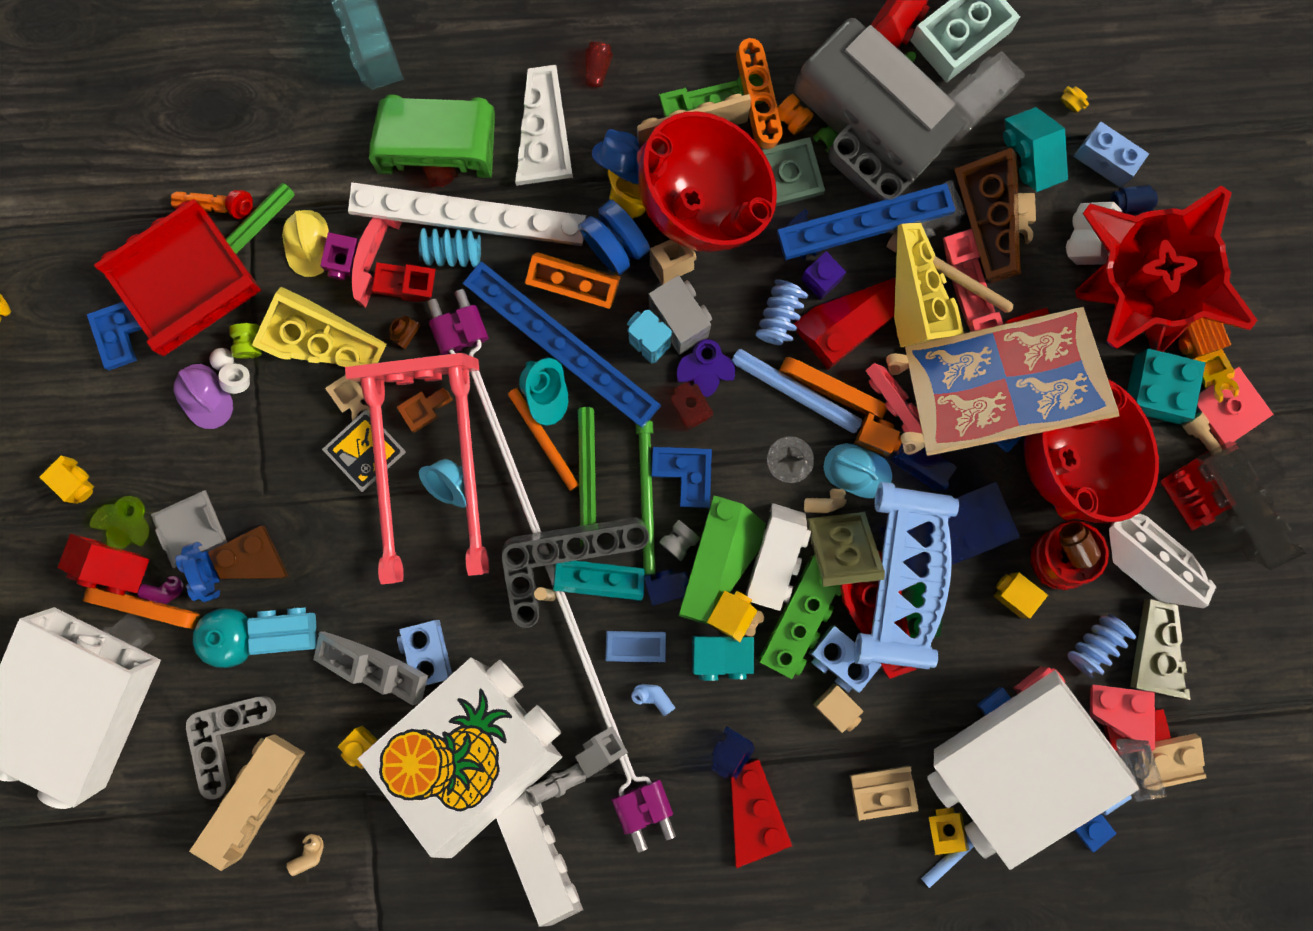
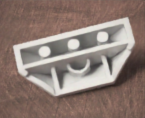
M1137 514L1124 521L1112 522L1109 527L1113 563L1160 602L1205 608L1209 605L1216 586L1212 580L1207 578L1204 569L1192 553L1145 515Z

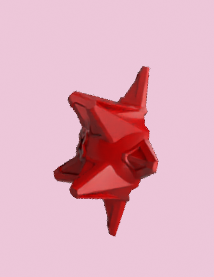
M1221 185L1183 210L1176 208L1143 212L1137 216L1091 203L1087 206L1082 214L1108 251L1106 263L1079 286L1075 293L1076 298L1079 300L1115 304L1107 337V343L1117 349L1144 331L1150 348L1164 352L1193 322L1200 318L1246 330L1252 329L1258 320L1230 283L1231 270L1228 266L1226 245L1220 236L1232 192Z

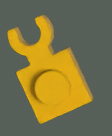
M1222 349L1194 359L1206 362L1202 383L1205 388L1214 385V397L1218 402L1223 401L1224 395L1222 390L1225 389L1230 390L1234 397L1238 396L1239 386L1236 381L1232 380L1235 376V371Z

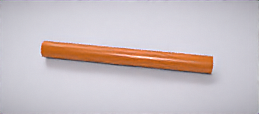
M518 388L511 390L508 393L511 401L569 491H573L579 487V483L541 424L533 419L528 404Z

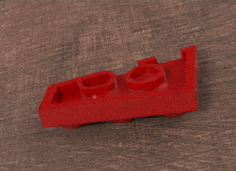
M757 758L730 769L735 867H742L792 847L759 759Z

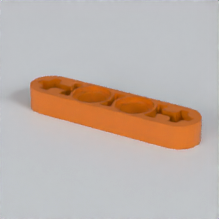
M748 38L741 42L736 53V60L744 95L750 94L751 97L749 118L755 142L763 149H771L778 144L782 137V126L763 45L754 38ZM746 49H750L751 53H756L752 61L753 66H750V55L745 54ZM752 74L759 75L763 79V85H752L749 81V76ZM758 101L766 102L769 106V112H758L755 108V103ZM768 120V132L771 134L774 133L772 139H769L767 135H763V132L766 129L765 121Z
M785 357L779 369L780 372L802 385L865 416L869 413L875 415L874 420H882L887 411V407L882 401L794 358Z
M86 587L83 601L191 629H195L201 615L197 612L148 601L128 594L124 596L114 594L100 587L95 589Z

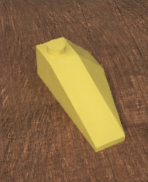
M921 223L900 224L897 228L894 320L900 347L913 346L964 334L958 305L954 297L949 299L943 286L947 280L943 273L939 274L933 263L935 253Z
M280 287L275 293L252 346L281 359H301L312 363L338 364V366L343 367L378 363L387 345L314 302L283 287Z

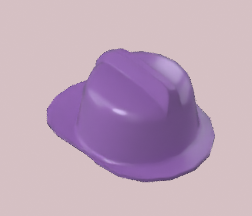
M193 364L180 370L174 382L173 391L176 400L190 420L197 426L205 429H215L224 425L231 417L233 400L230 393L225 392L220 387L217 374L210 367L203 364Z

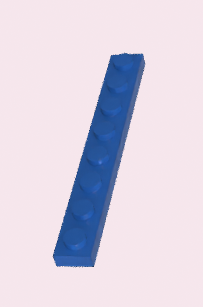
M482 261L463 282L469 290L642 429L661 407L656 400Z

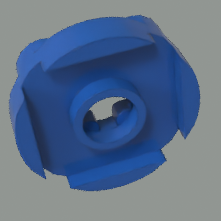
M194 542L183 546L182 553L175 557L176 565L181 573H185L189 583L187 584V592L191 600L196 601L200 599L202 602H208L220 596V590L215 591L214 587L215 583L220 582L219 576L208 555V551L201 552L198 547L202 546V544Z

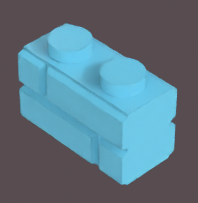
M645 310L642 314L638 311L628 321L629 344L638 352L642 351V356L651 364L656 363L671 347L672 330L663 322L659 323V318L650 310Z
M306 608L287 609V615L276 616V610L257 612V618H248L247 620L250 655L316 649L315 613H306Z

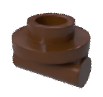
M408 316L396 318L389 327L390 340L401 348L406 349L421 325Z

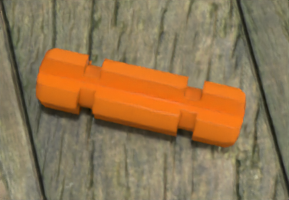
M176 191L171 194V205L176 209L182 202L195 199L208 212L214 210L215 212L226 213L225 200L227 196L217 195V197H214L210 194L199 193L187 195L186 192Z

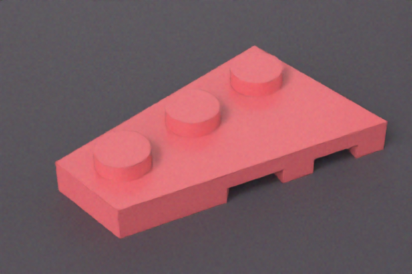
M873 363L865 370L871 378L868 381L871 387L878 394L882 393L886 398L885 406L895 417H900L904 423L901 427L905 433H922L917 407L912 403L908 404L906 402L909 398L908 394L885 367Z

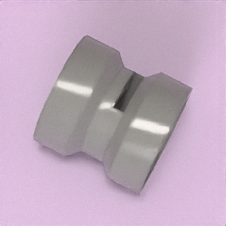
M678 520L674 524L670 535H665L659 543L679 561H682L687 555V549L690 546H695L700 538L689 527Z

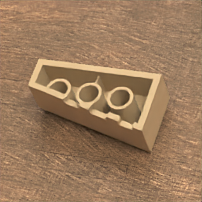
M275 734L265 739L261 738L252 750L253 757L239 771L235 784L222 799L219 808L189 851L220 871L243 857L305 754L304 751Z

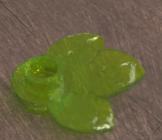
M134 496L122 497L116 504L103 505L96 511L90 521V527L107 530V545L118 549H124L131 541L136 545L143 546L149 535V525L144 519V504L139 498ZM129 506L134 507V513L131 516L127 514Z

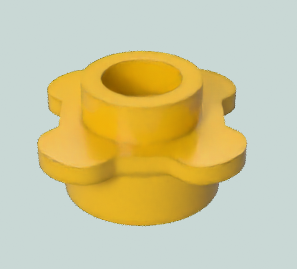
M1067 86L1063 91L1064 95L1060 98L1061 102L1074 113H1078L1089 105L1086 101L1087 95L1076 86L1073 89Z

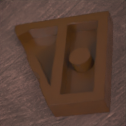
M262 525L208 552L220 579H285L289 577L265 526Z

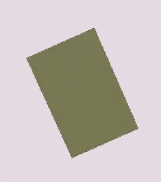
M865 512L807 519V529L811 531L810 540L823 587L884 580L885 571Z

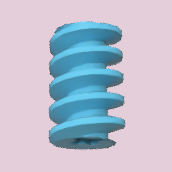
M422 228L419 237L420 261L422 262L424 259L425 264L431 266L434 260H436L438 266H443L447 259L449 266L454 267L457 260H459L460 265L466 267L470 259L472 266L477 267L481 258L480 234L477 239H474L472 230H468L466 238H463L461 231L457 229L454 238H451L449 230L445 229L443 237H439L437 229H433L431 237H428L426 229Z

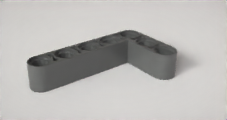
M631 517L509 538L503 546L502 563L514 623L519 627L529 628L535 625L539 619V600L534 596L536 590L534 567L642 549L649 541L646 524L639 518ZM632 528H640L643 533L638 539H630L627 537L628 531ZM602 533H610L613 536L612 541L608 544L599 543L597 538ZM575 537L582 539L584 543L579 549H572L567 545L568 541ZM544 542L550 543L554 547L553 551L549 554H542L537 548ZM511 548H520L524 555L519 559H513L507 552ZM517 577H524L529 581V584L519 588L513 584V580ZM522 606H530L534 612L531 615L523 616L518 612V609Z

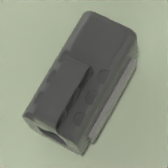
M849 18L844 21L802 66L794 85L795 95L833 131L839 134L828 152L830 162L874 203L883 200H893L900 196L967 124V121L953 109L956 103L872 25L866 28L855 18ZM837 146L847 147L850 154H841ZM865 165L869 167L871 175H864L860 171L859 166ZM880 186H889L892 190V195L884 194Z

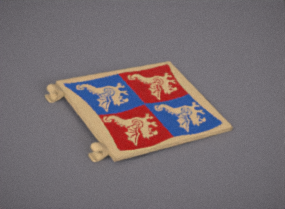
M1084 307L905 347L907 355L890 354L886 358L891 375H898L906 369H910L922 433L906 432L901 435V442L906 454L916 453L925 447L927 456L1119 416V410Z

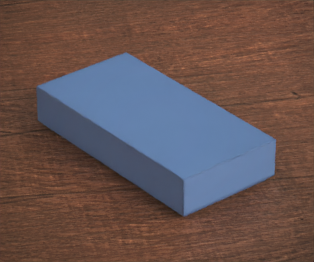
M606 631V661L665 662L666 632Z

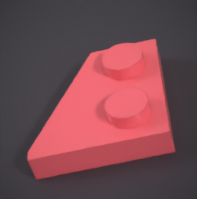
M1092 685L1090 687V717L1102 725L1110 726L1114 732L1125 738L1127 736L1139 743L1145 751L1153 752L1155 750V692Z

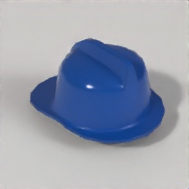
M609 129L605 134L603 142H599L594 146L592 150L593 159L597 164L610 170L622 179L632 184H638L639 164L637 152L640 150L638 139L631 133Z

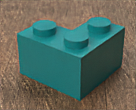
M1037 107L1004 119L1005 131L1003 132V139L1007 147L1013 148L1021 157L1019 175L1024 184L1029 185L1038 192L1068 180L1066 135L1063 126Z
M692 636L693 674L699 675V679L703 681H718V675H725V673L729 674L728 679H746L747 674H754V637L743 636L739 643L728 636Z

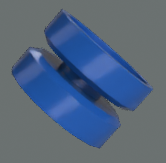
M609 200L598 209L600 220L589 216L578 225V229L599 260L614 275L619 276L630 267L628 256L639 260L650 251V246L639 227L618 203Z

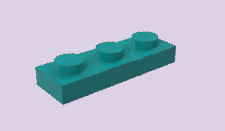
M583 561L558 563L554 566L553 591L642 600L644 595V569Z

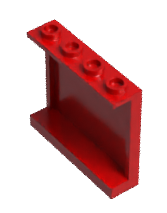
M195 199L182 202L173 213L167 217L155 220L150 228L141 234L129 237L126 244L117 250L105 253L101 260L94 264L96 269L105 274L149 338L147 343L151 349L163 357L262 291L207 211Z

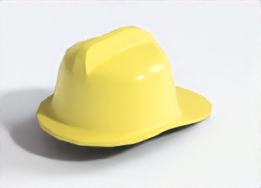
M312 210L295 211L286 220L282 234L289 266L297 274L304 277H315L324 272L320 265L329 232L326 220L319 213Z

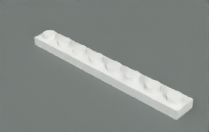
M353 182L351 183L348 213L351 215L467 231L472 230L475 232L582 246L583 237L578 229V225L586 217V215Z

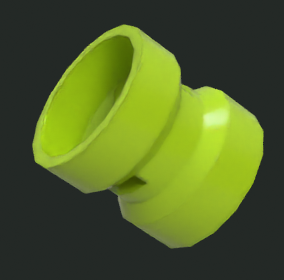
M241 323L229 327L230 337L234 339L231 346L232 357L255 358L262 355L261 349L252 346L259 331V325Z

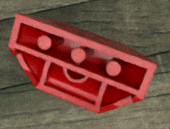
M887 0L871 25L899 49L902 43L907 45L915 31L912 27L916 21L922 22L931 8L927 5L929 0Z

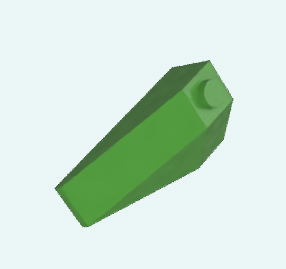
M714 495L679 616L708 625L707 621L724 591L730 593L759 552L766 523L744 504Z

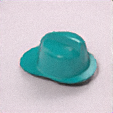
M552 358L541 359L538 362H526V367L519 378V386L527 399L529 411L533 419L539 424L546 426L555 424L562 419L569 403L562 365Z

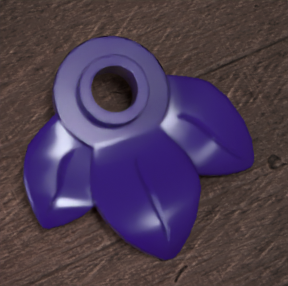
M710 339L699 341L694 346L693 353L681 359L677 369L678 382L694 380L697 390L706 398L716 391L720 379L733 381L735 377V366L732 360L723 355L720 346ZM704 350H710L712 357L704 359L701 353Z

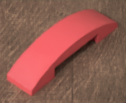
M372 218L360 239L352 268V291L355 301L362 307L366 308L372 294L374 278L368 272L388 226L399 230L402 221Z
M972 229L944 237L943 242L947 263L987 287L978 261L980 255ZM952 280L960 308L970 332L1004 325L1000 312H995L994 306Z

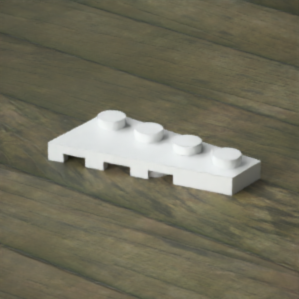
M556 65L529 68L527 72L524 115L515 180L516 186L573 178Z

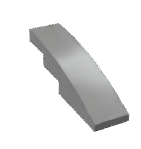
M319 632L313 660L352 684L363 682L382 695L393 693L411 705H417L422 701L428 675L400 660L365 645L327 632Z

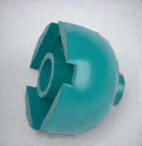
M220 608L204 615L197 622L193 631L192 644L197 656L204 663L216 668H230L243 663L250 655L247 625L249 617L237 609Z

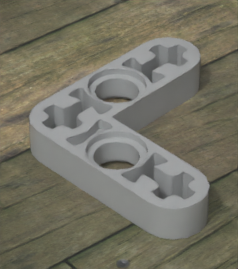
M259 696L197 712L188 718L186 732L198 788L204 798L217 799L225 795L231 786L221 734L270 721L276 713V705L270 697ZM258 702H260L261 706L267 707V711L263 713V718H261L260 714L247 716L246 710L257 708ZM229 709H233L238 713L239 720L235 726H229L224 721V714ZM200 718L202 721L208 722V727L204 728L203 731L202 729H196V724L200 722ZM204 736L205 738L212 737V741L198 743V740L203 739ZM206 746L212 747L216 753L215 760L212 763H205L201 758L202 749ZM218 766L219 770L205 774L204 769ZM213 777L215 781L221 782V786L217 790L214 788L210 789L208 783L213 781Z

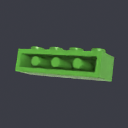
M815 555L810 557L791 594L789 602L786 604L758 659V662L790 679H793L795 674L799 676L802 673L807 662L803 657L808 647L811 649L815 647L820 637L817 629L821 622L826 623L831 616L834 607L830 604L835 594L841 595L840 585L823 587Z

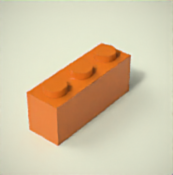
M537 252L532 255L525 284L610 309L614 302L620 277Z

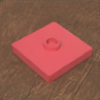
M1240 367L1234 369L1235 376L1232 378L1239 386L1238 396L1234 397L1230 390L1225 389L1222 390L1224 395L1223 401L1218 402L1214 397V385L1205 388L1199 393L1196 412H1203L1210 421L1208 424L1211 428L1210 431L1222 448L1229 446L1274 415Z

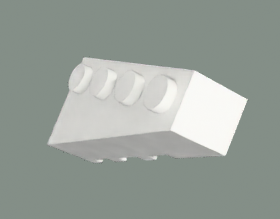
M524 792L496 819L539 927L551 926L582 911L583 908L576 888L567 875L568 870L562 855L558 854L553 844L556 842L549 825L545 826L541 814L544 813L541 803L536 807L531 806Z

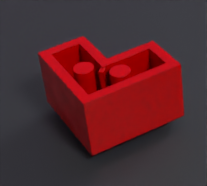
M70 533L58 568L67 573L66 578L77 581V584L95 589L97 584L107 586L106 591L124 596L126 591L138 592L150 559L134 552L108 546L98 540Z

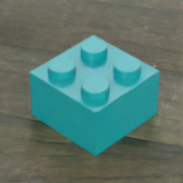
M1146 349L1134 355L1127 392L1139 404L1147 417L1176 424L1191 421L1195 418L1206 362Z

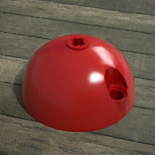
M699 111L675 114L662 121L637 152L639 193L648 216L665 236L686 248L703 252H715L739 247L759 235L773 217L776 207L777 189L772 167L764 152L748 133L725 118Z
M1109 379L1108 381L1119 410L1118 417L1026 435L1024 437V459L1031 481L1043 498L1055 506L1058 515L1064 520L1079 519L1094 523H1110L1130 519L1147 506L1157 485L1159 455L1152 427L1134 398L1125 389Z

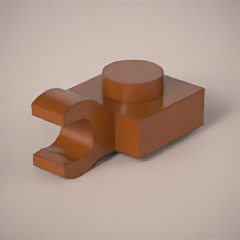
M444 388L436 391L428 398L421 391L397 406V409L410 430L415 433L439 418L435 409L447 405L453 399Z

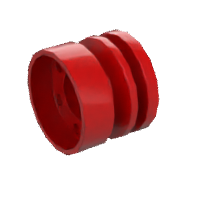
M1078 521L1062 523L1039 537L1031 549L1030 558L1033 572L1038 579L1052 589L1065 591L1090 583L1103 574L1108 564L1109 550L1105 538L1096 528L1085 522H1079L1089 529L1101 551V556L1097 563L1090 568H1076L1071 564L1068 557L1065 559V564L1061 561L1064 557L1062 554L1065 551L1059 541L1060 530L1064 526Z

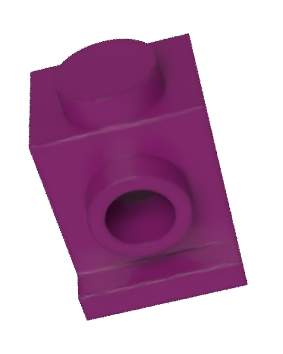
M328 232L320 265L324 271H328V277L338 280H345V276L352 277L354 257L359 244L357 238ZM339 256H346L344 264L337 263Z

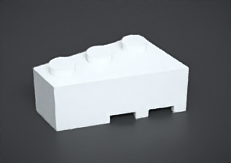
M772 503L769 511L771 515L763 534L758 556L755 559L746 596L752 599V603L780 611L783 602L788 603L790 600L793 586L789 585L792 574L797 576L802 562V558L798 557L800 548L807 547L811 531L807 530L806 513Z

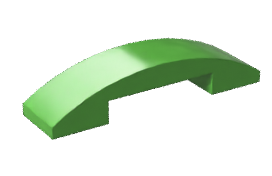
M752 74L749 76V81L752 85H763V79L759 75ZM739 75L736 81L690 92L683 88L659 94L658 98L664 116L669 117L671 113L677 110H694L703 103L713 102L715 104L722 102L734 94H741L743 96L744 91ZM758 101L755 103V105L760 104L763 101Z

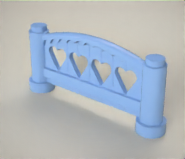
M880 482L875 495L876 512L888 513L881 560L885 577L884 580H879L872 632L871 634L859 633L857 635L854 646V661L856 664L863 665L877 662L921 669L935 668L938 663V651L932 649L931 642L935 637L944 613L951 579L952 557L948 518L957 516L959 500L950 495L895 488L893 483ZM929 521L934 527L933 532L930 534L932 543L928 547H923L907 531ZM921 552H926L929 555V562L926 564L928 572L925 577L921 578L908 568L903 561ZM922 582L925 585V592L921 595L924 602L921 607L915 608L898 592L913 584ZM914 612H918L921 616V621L917 625L919 635L911 638L894 622Z

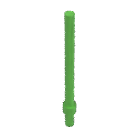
M650 420L643 429L635 423L636 434L639 435L642 521L646 524L649 533V541L643 548L644 575L655 574L650 434H653V422Z

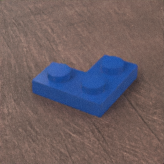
M124 302L87 314L104 369L110 371L137 361L128 334L142 328Z
M653 447L652 477L681 478L680 508H710L712 449Z

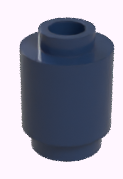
M1150 185L1119 188L1118 191L1112 192L1110 202H1115L1123 213L1134 216L1143 212L1153 211L1158 203V195Z

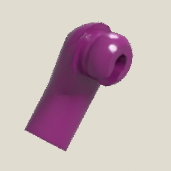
M170 576L167 578V582L159 588L142 584L138 597L160 604H167L182 593L184 585L178 577Z

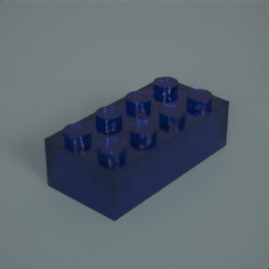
M996 482L955 498L959 500L957 516L948 518L951 540V565L1020 538ZM927 521L908 530L907 533L923 547H928L932 543L930 534L933 532L934 527L931 522ZM886 526L880 528L883 538H885ZM921 552L903 561L917 576L922 578L927 575L928 553Z

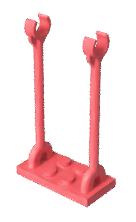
M456 353L345 367L346 379L361 382L362 393L370 411L383 557L380 558L378 565L381 584L403 582L404 577L403 565L400 557L396 555L381 410L385 398L384 382H396V385L413 384L414 378L424 379L427 382L442 380V375L449 376L451 390L456 400L470 548L466 552V569L468 576L489 573L488 553L486 548L482 546L467 400L470 390L469 372L479 371V360L467 354Z

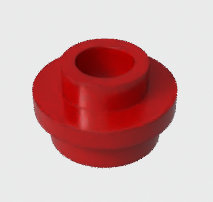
M233 190L226 197L225 208L232 217L236 219L243 218L252 210L253 199L249 192Z

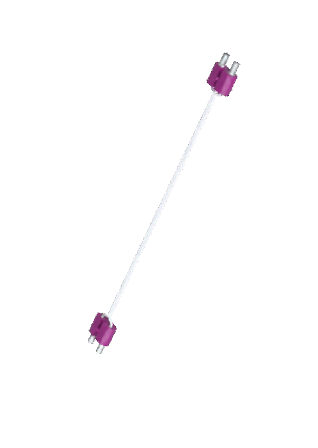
M464 289L455 292L460 309L450 315L449 313L442 315L437 299L427 301L433 317L429 321V326L441 355L456 354L462 348L476 346L469 353V356L473 357L474 353L481 348V343L489 339L476 305L470 306ZM472 371L470 373L533 534L540 533L541 530L480 372ZM541 543L538 546L539 552L549 554L546 543ZM554 564L546 565V570L553 585ZM555 591L607 728L613 726L620 738L564 592ZM625 754L619 759L627 781L621 785L619 795L612 798L611 801L624 834L631 833L637 851L642 852L648 849L641 829L651 823H660L666 840L676 837L669 817L673 815V811L661 780L651 781L645 776L636 777L629 758ZM631 778L637 782H647L634 790L623 793L624 789L630 785Z

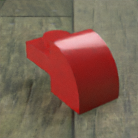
M376 262L372 293L400 297L403 301H429L432 298L435 269L406 264V267Z

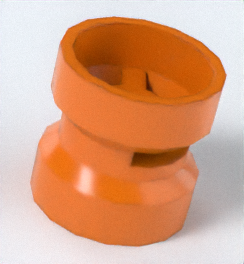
M794 94L788 96L778 107L780 122L784 121L788 125V130L793 135L803 130L814 116L808 108H803L800 105V100Z

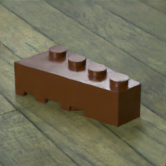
M1009 148L955 168L986 279L991 283L1021 274L1017 154L1013 148Z

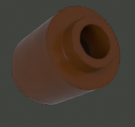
M1079 522L1064 526L1060 530L1059 541L1071 564L1076 568H1090L1094 566L1101 556V551L1089 529Z

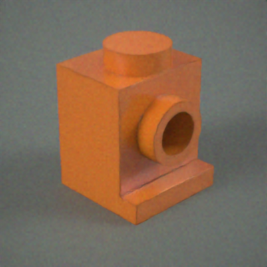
M869 413L864 417L854 444L885 457L892 454L893 451L897 452L902 443L900 431L893 429L894 425L885 420L878 419L877 422L873 421L875 415Z

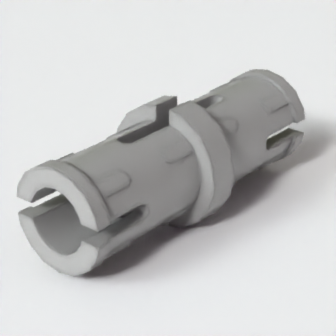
M578 763L560 773H551L547 776L546 780L526 788L525 795L527 801L531 806L536 807L538 804L554 796L557 798L561 797L569 788L585 782L586 775Z

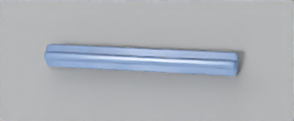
M738 349L733 356L732 362L734 365L849 432L855 433L861 426V418L744 350Z

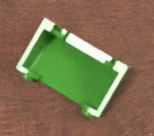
M386 95L384 99L379 101L370 142L369 160L378 174L392 175L394 166L398 170H404V165L459 167L461 172H467L468 167L477 171L478 178H492L495 125L494 107L483 98H473L471 101L409 99L398 95Z

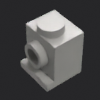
M612 726L584 743L585 751L575 756L587 778L627 754L628 751Z

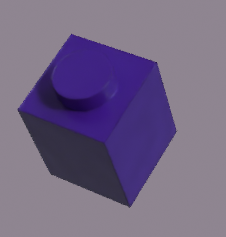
M826 251L805 270L801 280L821 300L842 281L846 271Z

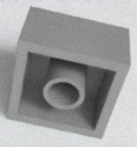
M678 275L649 293V309L659 318V323L663 322L672 330L671 343L678 354L681 355L694 347L699 341L709 337L712 317L704 305L699 306L694 299L696 292L688 280L683 282Z

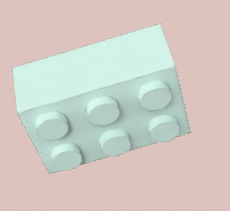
M949 0L917 25L910 41L947 83L1011 33L1020 16L1006 0Z

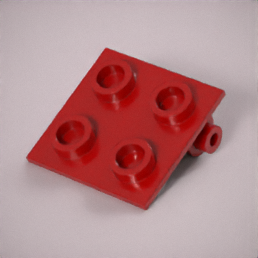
M1209 451L1160 480V483L1191 531L1203 524L1206 526L1216 520L1214 517L1241 501Z

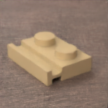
M1196 733L1155 742V750L1153 752L1145 751L1142 749V745L1137 746L1141 774L1144 778L1142 783L1148 791L1206 778L1203 770L1205 763L1202 740Z
M911 766L850 775L856 816L859 821L919 811L911 775Z

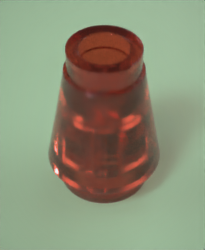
M594 41L590 42L589 48L585 49L587 85L603 87V82L613 57L611 45Z

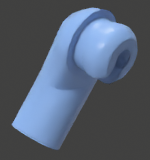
M641 684L636 686L631 694L634 703L638 705L642 703L655 704L663 716L675 709L668 696L658 685Z

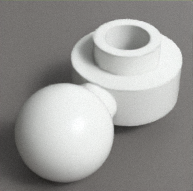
M217 348L212 351L209 360L212 367L219 370L220 387L225 392L232 394L245 391L250 385L248 369L243 365L233 364L234 357L231 356V351L228 349Z

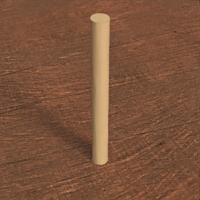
M540 587L534 592L537 600L554 601L556 599V593L551 589Z

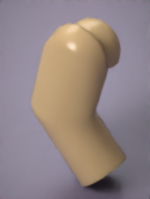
M831 489L830 498H805V513H829L844 507L847 501L845 499V490Z
M310 834L303 839L302 843L305 845L302 856L287 862V869L291 876L302 873L319 863L324 848V843L320 836Z

